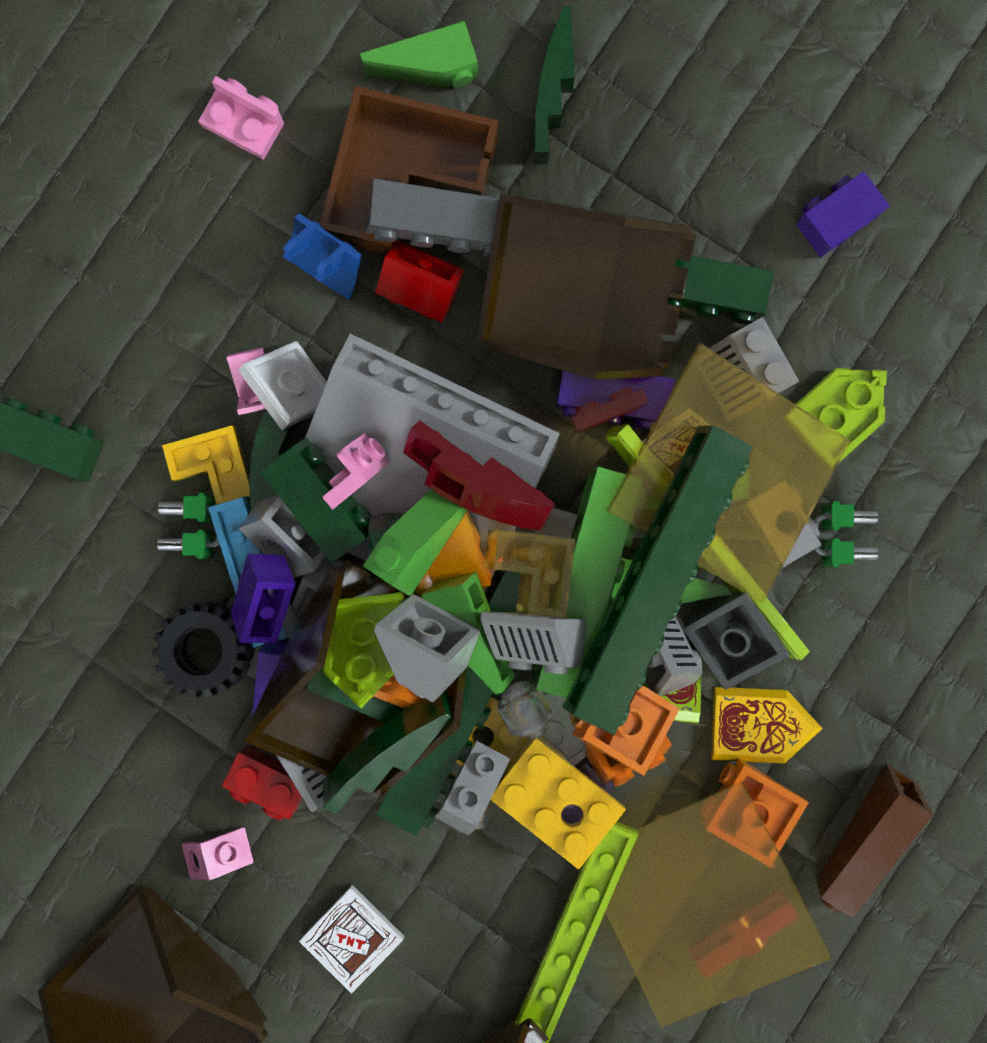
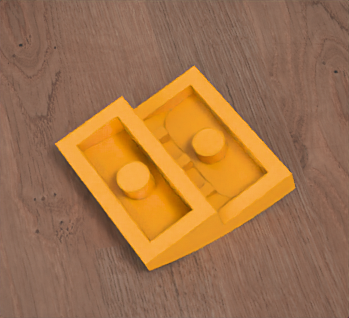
M469 510L416 587V594L422 596L427 589L438 581L472 572H477L482 587L491 585L492 575L480 550V535Z

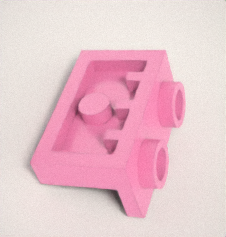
M215 76L211 82L215 92L198 122L205 129L264 160L284 125V121L278 111V105L265 96L260 95L256 98L248 94L247 89L234 79L228 78L227 81H224Z
M363 433L336 454L346 468L329 481L333 489L322 497L332 509L337 507L389 463L381 444Z

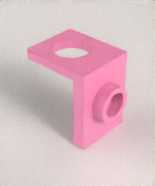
M262 347L227 356L239 397L237 405L238 415L266 409L261 402L251 404L260 400L238 371L244 363L265 355Z
M237 828L203 842L182 843L190 879L210 881L253 863L245 828ZM193 852L195 853L198 859L199 869L195 864Z

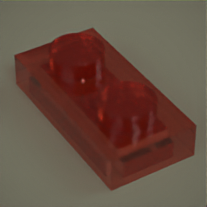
M627 387L611 394L612 401L598 406L595 400L575 409L577 415L572 416L570 419L575 435L644 408L649 403L644 390L640 389L633 392L631 387Z

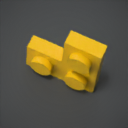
M228 426L162 445L172 481H179L208 472L216 505L245 496L250 498L249 473L235 426Z

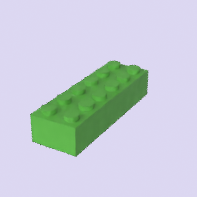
M590 466L577 513L579 515L561 573L562 579L557 587L549 616L586 619L582 664L614 600L613 597H610L614 582L620 583L622 579L625 561L620 560L624 546L630 547L635 533V525L630 524L634 509H641L646 493V488L641 487L643 479L596 466ZM535 664L532 677L536 690L566 698L581 666L569 667L568 674H554L544 672V665Z

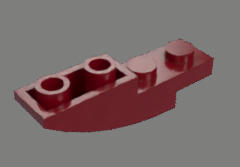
M421 420L410 428L403 453L428 471L424 483L427 487L460 507L491 520L533 530H541L544 527L555 505V502L546 497L544 493L532 487L511 469L505 467L492 457L482 466L471 455L460 450L438 431L433 430Z

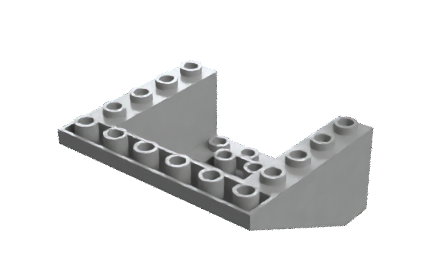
M349 334L332 367L305 438H308L311 443L316 444L323 451L326 463L335 474L340 473L346 468L336 454L363 433L381 444L389 463L351 494L357 503L365 506L373 516L391 512L405 514L431 490L424 484L428 471L403 453L410 428L419 420L433 430L438 431L460 450L471 455L482 466L492 457L505 467L511 469L517 476L535 489L554 454L560 433L359 337ZM469 511L480 535L479 547L492 575V581L517 527L500 523ZM370 536L347 553L366 561L370 556ZM489 586L482 587L484 594Z

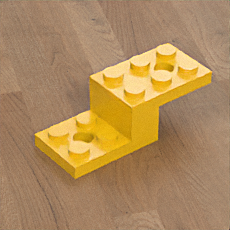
M491 695L486 707L492 710L484 726L489 727L493 731L494 739L486 746L510 758L490 800L573 866L580 869L625 812V806L565 759L562 750L558 749L543 735H540L538 731L525 721H522L517 714ZM474 727V729H473V731H472V733H471V735H470V737H469V739H468V740L474 742V744H475V740H474V738H473V732L475 731V729H476L477 727ZM459 760L456 761V763L462 766L463 762ZM570 804L579 806L583 811L580 821L573 824L565 822L561 817L564 807Z

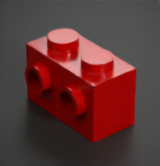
M398 240L385 256L375 293L387 298L392 303L401 304L415 310L426 318L442 322L454 304L465 270Z
M249 746L238 752L222 787L230 790L229 795L235 800L243 803L252 801L262 806V811L266 815L278 820H282L283 817L290 819L297 811L303 799L280 761Z

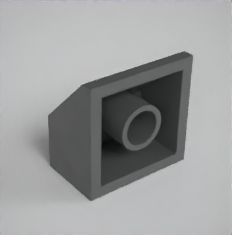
M746 591L722 596L691 615L683 628L725 690L789 657V652Z

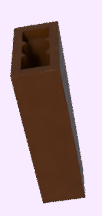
M888 764L883 767L817 878L821 900L829 909L837 913L842 911L854 918L932 817V811L918 782Z

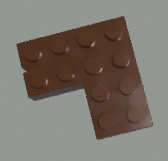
M355 86L320 225L325 231L340 241L347 242L355 248L387 255L400 238H396L395 242H382L375 240L374 234L364 233L367 188L372 180L380 179L484 196L489 178V167L492 166L499 137V120Z

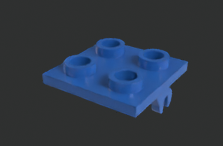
M298 213L294 218L292 238L283 249L285 253L282 257L349 300L353 295L361 254L349 243L340 241L325 231L319 223L310 221Z

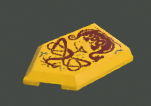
M714 687L711 760L737 761L739 758L744 762L786 763L823 729L788 690L730 687L725 690L723 687Z

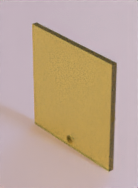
M699 344L657 420L650 425V432L606 511L646 534L698 426L714 425L751 445L753 449L748 457L750 459L748 469L742 477L738 478L731 492L733 494L732 502L728 509L721 513L714 527L716 529L715 537L712 543L703 550L698 565L738 590L746 591L750 597L763 603L802 529L808 524L815 505L851 440L703 344Z
M743 781L664 817L658 815L655 821L636 829L638 830L637 839L605 912L661 1028L741 995L746 997L751 991L831 960L832 956Z

